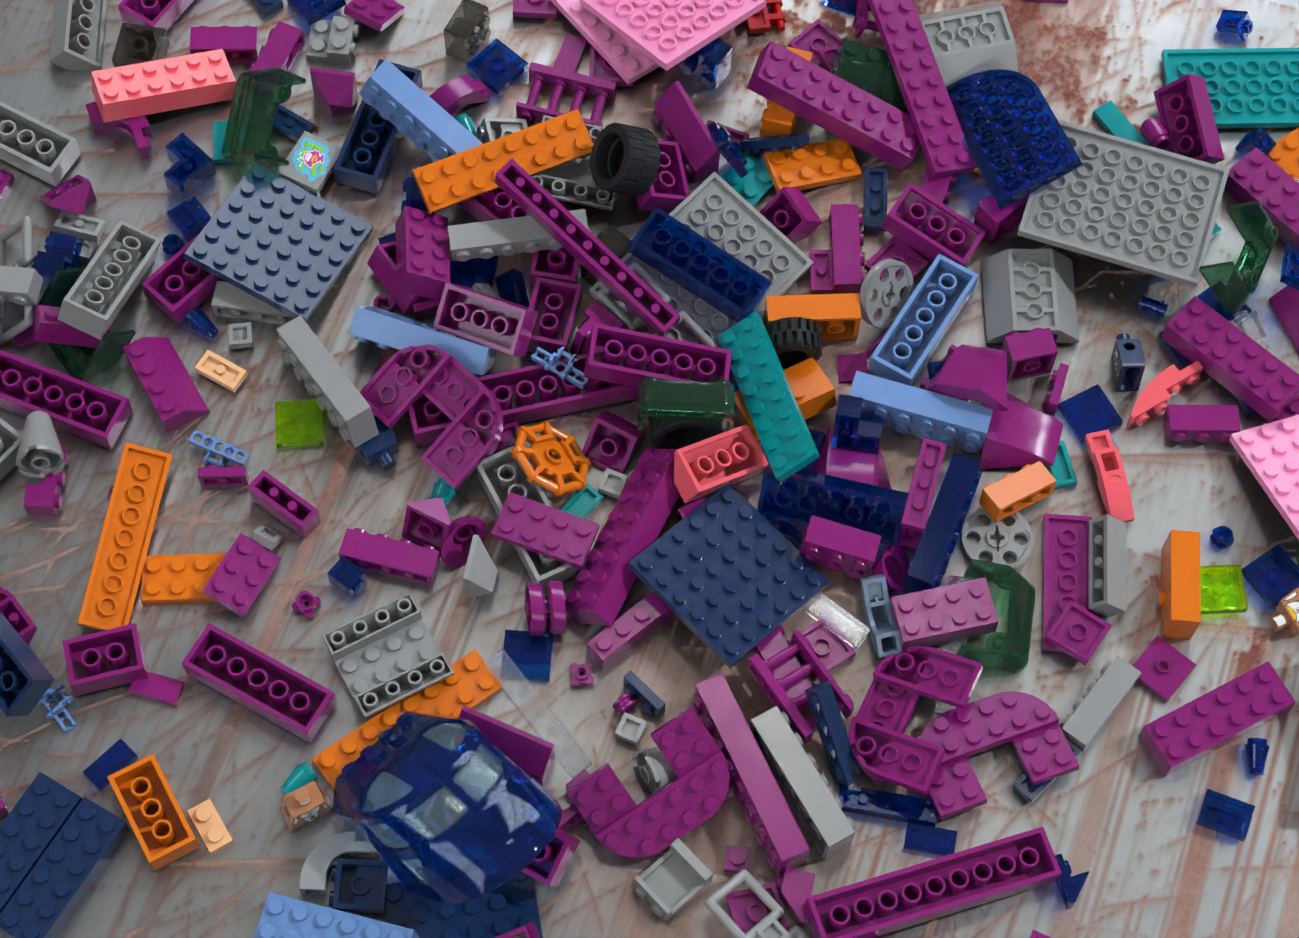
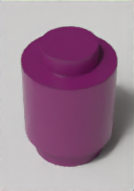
M1149 118L1142 123L1140 133L1149 146L1162 150L1169 146L1171 142L1169 139L1170 135L1158 118Z

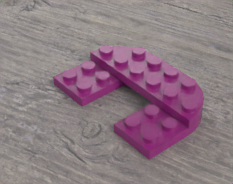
M431 345L409 346L396 352L360 391L361 395L371 406L372 412L389 428L395 425L422 393L452 420L451 424L421 458L453 489L457 490L488 454H493L501 440L504 422L503 413L495 395L456 358L438 347Z
M928 646L907 647L906 651L896 655L892 653L887 656L873 672V681L856 717H852L849 727L850 746H852L853 755L860 769L870 778L880 783L882 780L927 795L945 755V748L904 734L921 695L965 710L983 670V664Z
M1001 692L967 704L965 710L955 708L944 712L934 718L925 727L920 736V740L945 748V755L928 790L940 820L987 803L985 793L967 757L1009 741L1012 742L1032 786L1079 770V763L1059 725V718L1044 701L1027 693Z
M692 706L650 734L678 776V778L636 805L610 765L606 763L566 790V793L596 838L612 852L633 858L654 855L666 849L677 838H682L707 821L723 804L730 782L728 764L721 749Z

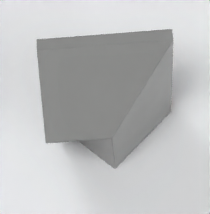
M473 534L463 576L465 597L493 593L495 582L499 580L497 568L480 537Z

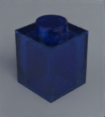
M344 556L327 573L329 582L351 599L356 593L360 594L367 585L365 572Z

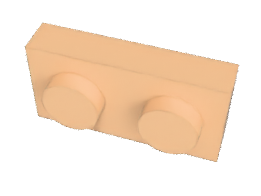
M210 350L206 351L195 366L196 372L234 393L248 375L247 371Z
M210 798L187 811L211 855L234 843Z

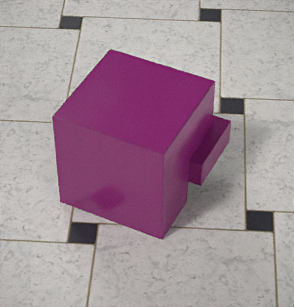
M596 300L584 312L587 318L579 325L569 351L577 355L580 352L583 355L586 354L589 334L594 323L623 328L624 323Z

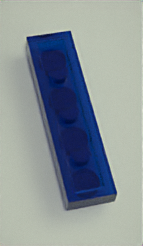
M840 784L838 798L843 807L841 808L842 811L934 828L936 826L938 812L930 799Z

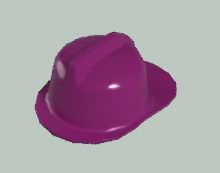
M469 516L459 517L452 521L449 536L441 548L442 562L451 568H458L466 564L473 534L478 535L483 543L488 532L486 523L482 519L477 517L470 518Z
M890 543L882 557L876 560L871 568L872 576L879 574L886 576L888 590L901 591L903 589L910 569L905 550L898 543Z

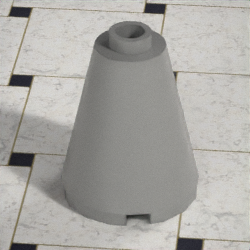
M34 411L27 416L16 456V466L19 467V471L23 475L31 478H45V474L52 473V476L63 470L65 456L50 415L43 411Z
M658 747L640 749L633 753L632 760L636 759L637 765L633 766L634 773L644 792L650 791L651 795H653L678 778Z

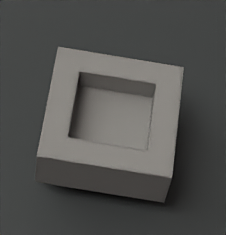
M251 322L228 324L230 349L253 347Z
M606 468L598 486V492L619 499V495L628 482V475Z
M263 523L253 531L251 539L266 549L272 550L282 542L285 534Z
M624 712L614 737L637 746L647 726V721Z

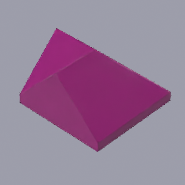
M310 67L314 96L331 116L347 107L352 108L358 101L355 73Z
M79 174L39 197L41 201L51 207L82 215L86 206L97 201L89 179Z
M434 498L409 502L406 508L401 536L422 547L424 545L435 547L440 551V556L441 548L449 536L451 520L443 499Z

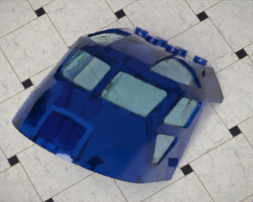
M419 712L403 713L397 718V723L393 727L380 733L378 740L373 745L365 747L360 752V757L354 762L345 765L341 770L342 773L336 777L332 805L333 816L358 825L407 892L445 904H455L475 899L510 880L530 864L547 846L556 833L562 817L561 806L555 798L529 773L518 767L504 751L497 749L474 723L464 718Z

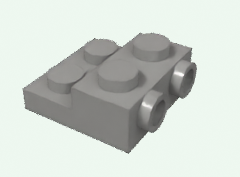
M333 16V20L313 18L306 50V60L350 64L351 56L356 54V43H354L355 37H359V24H356V20L352 17Z
M484 117L480 126L477 127L476 136L484 144L528 128L526 119Z

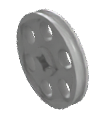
M884 259L875 264L867 273L860 289L859 299L862 318L868 324L878 328H888L893 324L912 295L914 287L913 276L905 263L894 259ZM899 269V274L897 278H895V273ZM884 270V275L880 280V274ZM904 288L903 294L900 297V291ZM873 290L872 298L869 300V294ZM893 307L892 315L889 317V311ZM878 309L877 316L874 318V312Z
M983 507L974 511L967 518L962 528L960 542L965 557L974 567L989 574L1000 575L1019 569L1027 561L1033 546V533L1029 523L1020 513L1017 512L1009 516L1014 520L1012 526H1006L1002 521L995 523ZM980 516H987L991 523L984 526L977 519ZM996 528H997V536H998V539L1000 540V543H999V545H998V548H997V544L995 543V540H993V537L995 536V533H996ZM974 534L978 536L980 541L977 544H971L967 541L966 537ZM1022 535L1027 539V543L1025 545H1018L1014 541V537ZM983 553L989 554L992 557V561L990 563H983L980 561L979 556ZM1005 554H1012L1016 558V562L1008 564L1003 560V556Z

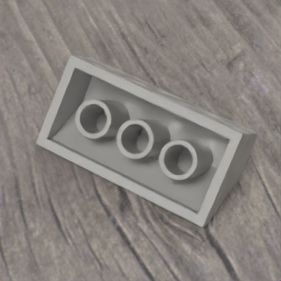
M107 0L54 1L49 62L67 70L101 69Z

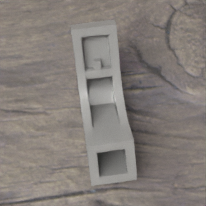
M355 831L338 833L320 842L310 852L302 867L299 884L301 895L327 896L329 876L332 872V866L337 865V858L381 859L382 849L380 842H376L375 839L363 838L361 841H357Z

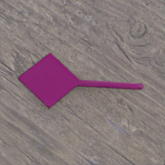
M889 328L865 353L837 355L839 383L853 382L856 371L868 374L867 356L879 345Z

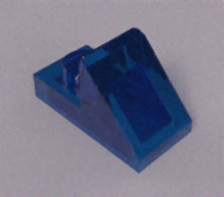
M1057 854L1055 857L1062 874L1055 882L1066 910H1068L1075 904L1089 871L1070 876L1072 871L1069 862L1063 859L1062 854Z

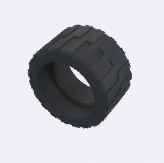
M621 123L607 125L597 136L590 158V170L596 186L604 191L630 196H640L642 193H645L652 186L654 179H656L660 166L661 153L658 140L653 132L648 129Z
M696 386L672 388L654 396L647 405L651 441L657 449H680L722 433L717 396L705 388Z

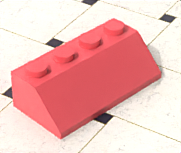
M748 424L676 450L674 452V484L684 503H688L719 491L728 484L735 485L753 478L768 467L769 463Z

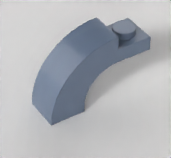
M879 574L860 578L864 616L877 656L882 658L892 653L896 655L903 652L899 629L895 624L890 607L886 576Z

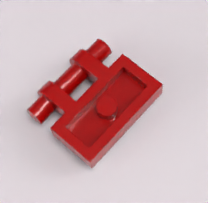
M766 0L765 8L746 19L748 33L770 32V24L776 25L777 31H784L786 18L781 9L783 6L782 0ZM767 8L773 9V14H768Z

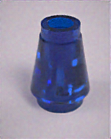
M195 307L184 318L188 328L208 340H212L219 332L202 309L199 310Z
M1247 739L1245 751L1250 775H1264L1270 748L1267 745L1268 740Z

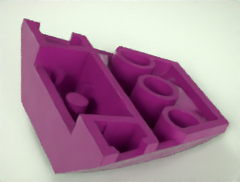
M962 344L956 348L923 389L950 397L984 402L985 408L1008 411L1007 351Z
M1008 393V411L993 409L985 437L979 471H986L989 468L1005 470L1008 467H1024L1027 464L1032 465L1038 461L1045 467L1054 465L1063 423Z
M829 427L818 449L820 457L812 462L800 486V490L823 492L824 488L853 492L863 490L894 499L876 432Z

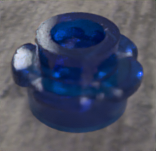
M169 234L162 242L163 251L168 255H175L185 246V243L177 234Z
M1219 526L1212 530L1213 534H1211L1210 540L1212 544H1216L1217 548L1225 549L1233 544L1234 537L1230 528Z

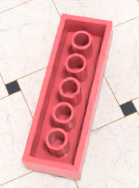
M223 49L91 71L92 92L103 123L235 99V78Z

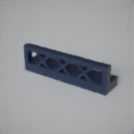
M824 681L806 689L805 693L834 780L837 783L849 786L854 783L853 777L861 773L853 755L852 746H850L849 737L830 681Z

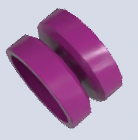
M548 581L545 587V597L540 582L526 583L525 616L530 636L543 635L546 628V620L551 634L565 633L566 609L562 581Z

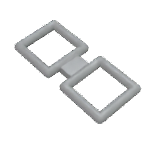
M24 216L0 233V265L6 266V241L22 229L23 258L12 266L26 268L32 263V218L30 216ZM6 301L5 303H0L2 313L0 344L7 343L33 325V304L27 303V305H24V320L7 330Z
M632 262L628 265L667 304L670 302V296L637 262ZM604 286L596 293V297L615 317L624 323L628 330L637 331L642 325H645L653 335H657L639 317L632 321L608 296L611 291ZM685 311L678 312L681 316L679 323L683 322L704 345L719 348Z
M746 869L739 871L705 900V906L735 938H810L799 926H793L788 932L777 921L784 914L783 908ZM743 881L771 910L767 916L747 933H744L717 904Z

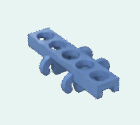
M564 346L557 350L558 353L554 352L553 354L537 347L536 352L531 356L533 361L544 366L545 370H550L561 376L562 380L566 379L579 388H584L589 378L583 377L584 373L573 367V363L578 360L576 359L577 354L572 356L565 352ZM543 354L545 355V359L543 360L537 357V355ZM561 356L569 359L567 365L559 360ZM562 365L565 369L562 372H558L556 367ZM571 371L575 374L573 377L569 375ZM577 377H583V378H584V382L582 383V382H580L579 380H577L576 378H577Z
M194 430L189 439L190 444L207 451L206 456L203 457L204 464L210 462L218 467H224L225 462L231 461L244 467L247 458L249 459L250 457L249 453L236 448V445H229L218 440L216 436L211 437L197 430ZM197 436L199 438H202V440L200 442L194 441V437ZM205 441L210 442L208 446L204 445ZM217 444L223 445V449L221 451L215 450V446ZM213 452L222 456L219 461L211 458ZM239 454L244 458L242 460H237L236 455Z
M64 684L56 685L53 690L48 688L37 704L43 702L50 712L47 714V718H55L65 733H68L78 725L64 707L72 703L73 696H68L63 690L65 688ZM59 693L63 700L59 701L55 695ZM51 702H58L57 707L54 709L49 708ZM61 712L65 714L63 718H59L57 715ZM69 719L72 724L66 728L63 722Z

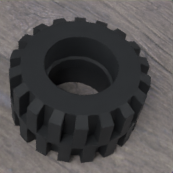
M787 317L772 321V323L766 325L765 328L782 368H789L812 357L817 361L822 356L820 326H818L817 322L803 317Z

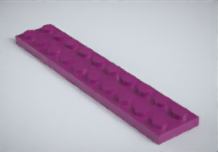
M868 0L932 177L972 172L976 166L914 1Z

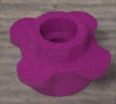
M304 590L299 593L296 602L292 604V608L295 612L299 611L306 618H310L314 615L315 608L320 606L321 600L319 597H314L313 594Z
M585 662L584 664L572 663L569 666V671L572 672L570 683L573 686L592 685L594 683V677L592 676L593 664L591 662Z

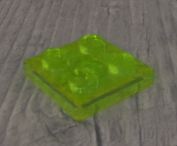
M316 399L275 402L277 448L324 445L323 411L318 406Z
M1241 564L1200 566L1201 614L1244 613L1248 610Z

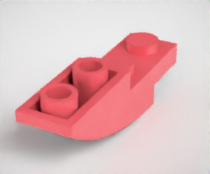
M1196 361L1180 371L1173 364L1156 376L1140 394L1130 414L1127 426L1130 428L1135 424L1138 426L1142 425L1149 419V416L1155 413L1157 415L1163 413L1172 396L1180 392L1185 385L1191 386L1200 379L1199 376L1204 368L1200 362Z
M1109 429L1086 434L1085 441L1098 477L1097 485L1107 514L1125 523L1134 521L1132 500L1118 447L1113 444Z

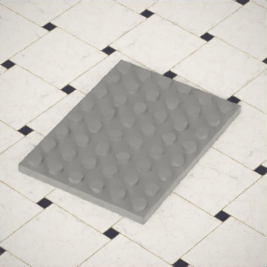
M1053 118L1017 235L1197 287L1230 169Z
M715 171L621 259L627 266L632 262H637L670 296L671 300L668 305L677 313L685 311L719 348H722L718 338L720 334L754 311L761 316L765 310L766 296H782L814 263ZM598 280L589 289L588 293L604 306L596 297V293L604 287ZM612 292L608 295L632 321L638 317ZM683 322L679 323L666 336L667 338L704 345ZM642 325L637 330V332L653 335L645 325Z

